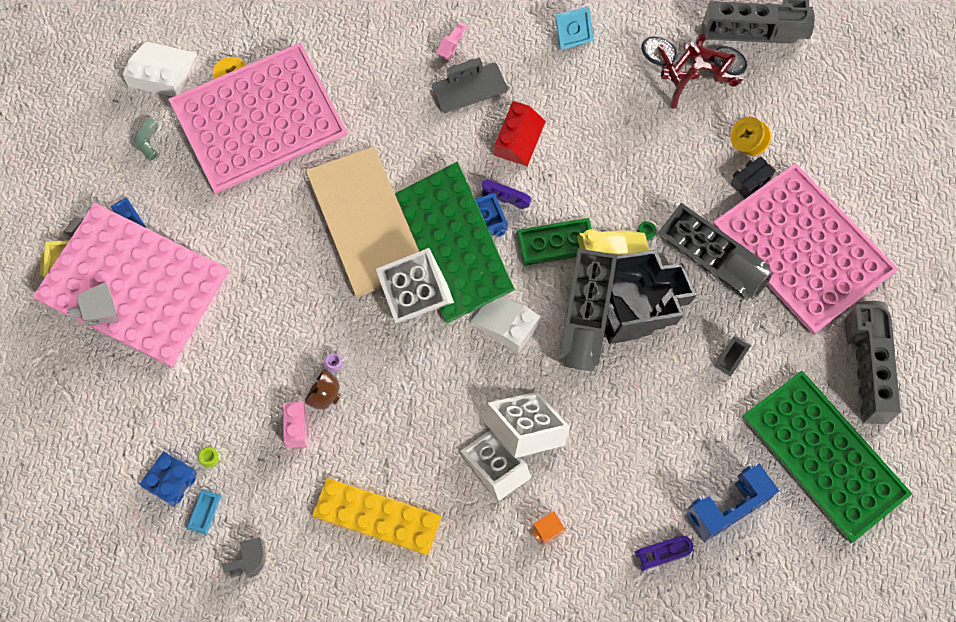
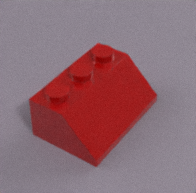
M513 101L494 144V156L528 167L546 121L532 107Z

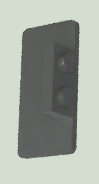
M479 57L447 68V78L434 82L432 90L442 112L448 113L508 92V86L498 65L491 63L482 66V61Z

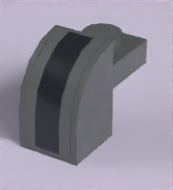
M260 537L240 542L243 559L222 564L223 572L231 578L243 575L244 571L248 578L258 575L266 562L264 541Z

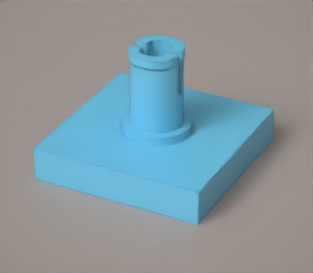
M588 6L554 15L558 44L561 50L594 41L590 8Z

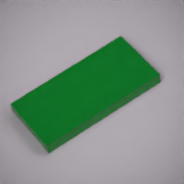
M584 218L517 230L516 233L524 266L576 257L578 248L580 249L577 236L579 233L592 229L590 219Z

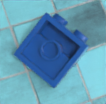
M495 193L475 199L491 235L496 237L503 236L508 230V222Z
M163 451L139 485L174 507L175 504L181 502L188 486L190 487L194 484L198 473L185 463Z

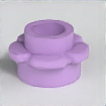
M335 353L329 354L324 361L325 368L329 369L330 372H336L338 369H341L343 367L342 357Z

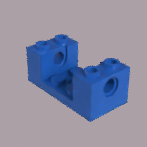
M760 463L755 467L752 464L749 465L737 476L739 480L736 481L735 485L745 499L736 506V509L731 507L722 514L710 496L705 499L701 496L688 507L689 511L685 516L704 543L770 501L779 492V489Z

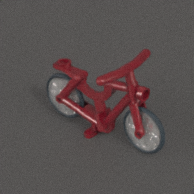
M700 34L695 42L687 43L684 46L685 52L674 65L677 51L668 40L653 36L646 38L641 45L643 55L650 62L662 67L661 79H670L676 87L670 104L672 109L677 108L680 95L689 80L699 78L700 75L697 71L700 69L711 71L714 74L715 82H729L731 87L741 84L743 77L734 75L744 73L747 68V61L743 54L728 46L719 47L715 50L704 47L702 45L706 37L704 34ZM688 58L691 62H695L688 72H678ZM703 59L713 62L715 65L706 63L703 61Z

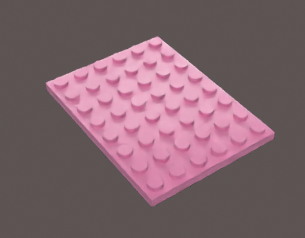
M301 43L169 98L171 106L215 194L348 135Z
M796 163L713 222L715 227L769 265L773 275L767 286L812 335H815L898 271V268Z
M94 203L33 295V299L70 317L68 309L79 306L76 297L78 294L107 282L119 322L88 327L172 368L229 273V269ZM82 317L74 319L86 325Z

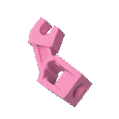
M462 22L458 23L453 32L442 39L436 53L450 61L457 48V40L463 38L464 30L467 31L468 26Z

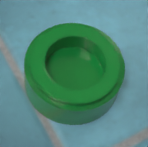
M645 221L638 226L637 232L645 233L646 240L650 241L655 237L656 226L651 222Z

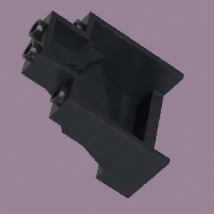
M656 250L617 255L604 332L609 344L652 335L655 330L678 324L684 316L681 306L689 305L697 296L683 263L663 266Z

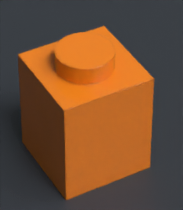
M555 511L533 523V530L531 532L537 542L541 541L542 545L563 534L565 527Z

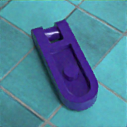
M484 180L482 182L483 196L495 193L499 201L503 203L508 202L519 209L530 206L532 198L528 194L491 180Z
M678 536L638 549L634 553L636 558L640 560L641 565L639 566L641 572L689 556L694 546L691 539L687 536ZM652 553L654 560L648 561L647 554Z

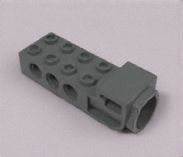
M783 0L782 5L709 1L703 19V34L706 40L790 44L797 42L799 39L811 38L815 14L813 7L809 6V0Z
M680 203L658 231L662 239L718 278L746 301L750 298H757L772 278L773 272L766 262L683 203Z
M579 248L577 250L559 360H562L561 366L595 371V367L599 365L617 260L616 254Z
M876 300L858 302L845 318L846 342L848 344H856L858 348L856 350V360L859 361L857 377L860 379L861 384L859 387V397L862 398L860 414L864 419V423L888 424L901 413L892 318L888 311V305L885 302Z

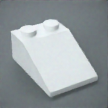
M501 297L482 306L471 321V324L519 354L540 325L541 316L524 305Z
M491 430L460 451L486 488L498 501L531 478L527 463L521 457L514 458Z

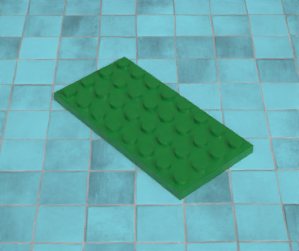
M458 161L395 193L419 252L427 248L430 249L450 290L454 303L440 308L446 323H450L516 290Z
M803 370L742 416L745 422L850 544L913 494Z

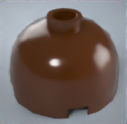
M323 369L304 401L310 407L321 410L328 408L332 403L336 405L341 397V394L338 393L340 389L338 379L332 373Z

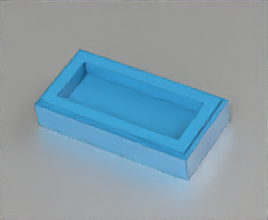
M201 489L186 528L207 535L222 496Z

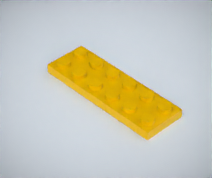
M329 478L325 481L312 515L313 518L429 556L442 518L441 515Z

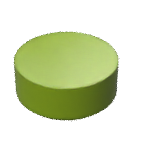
M205 447L199 452L198 461L203 467L212 468L219 462V453L213 447Z

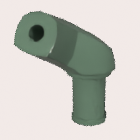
M148 118L140 126L133 142L135 149L141 150L149 161L156 159L158 156V152L150 145V137L157 128V121L152 118Z

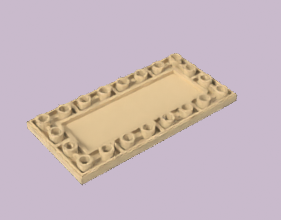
M374 146L306 170L356 298L382 288L376 271L377 268L419 252Z

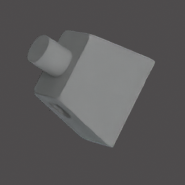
M107 282L78 294L76 297L79 306L68 309L71 320L82 317L86 326L119 322Z

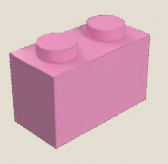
M304 402L283 403L284 443L286 447H307V409Z

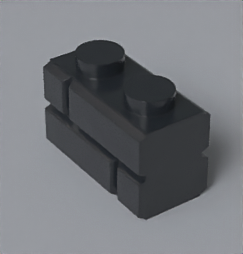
M762 156L756 160L751 159L745 165L746 168L743 170L738 169L732 176L731 186L736 191H739L745 199L772 179L775 173V169Z

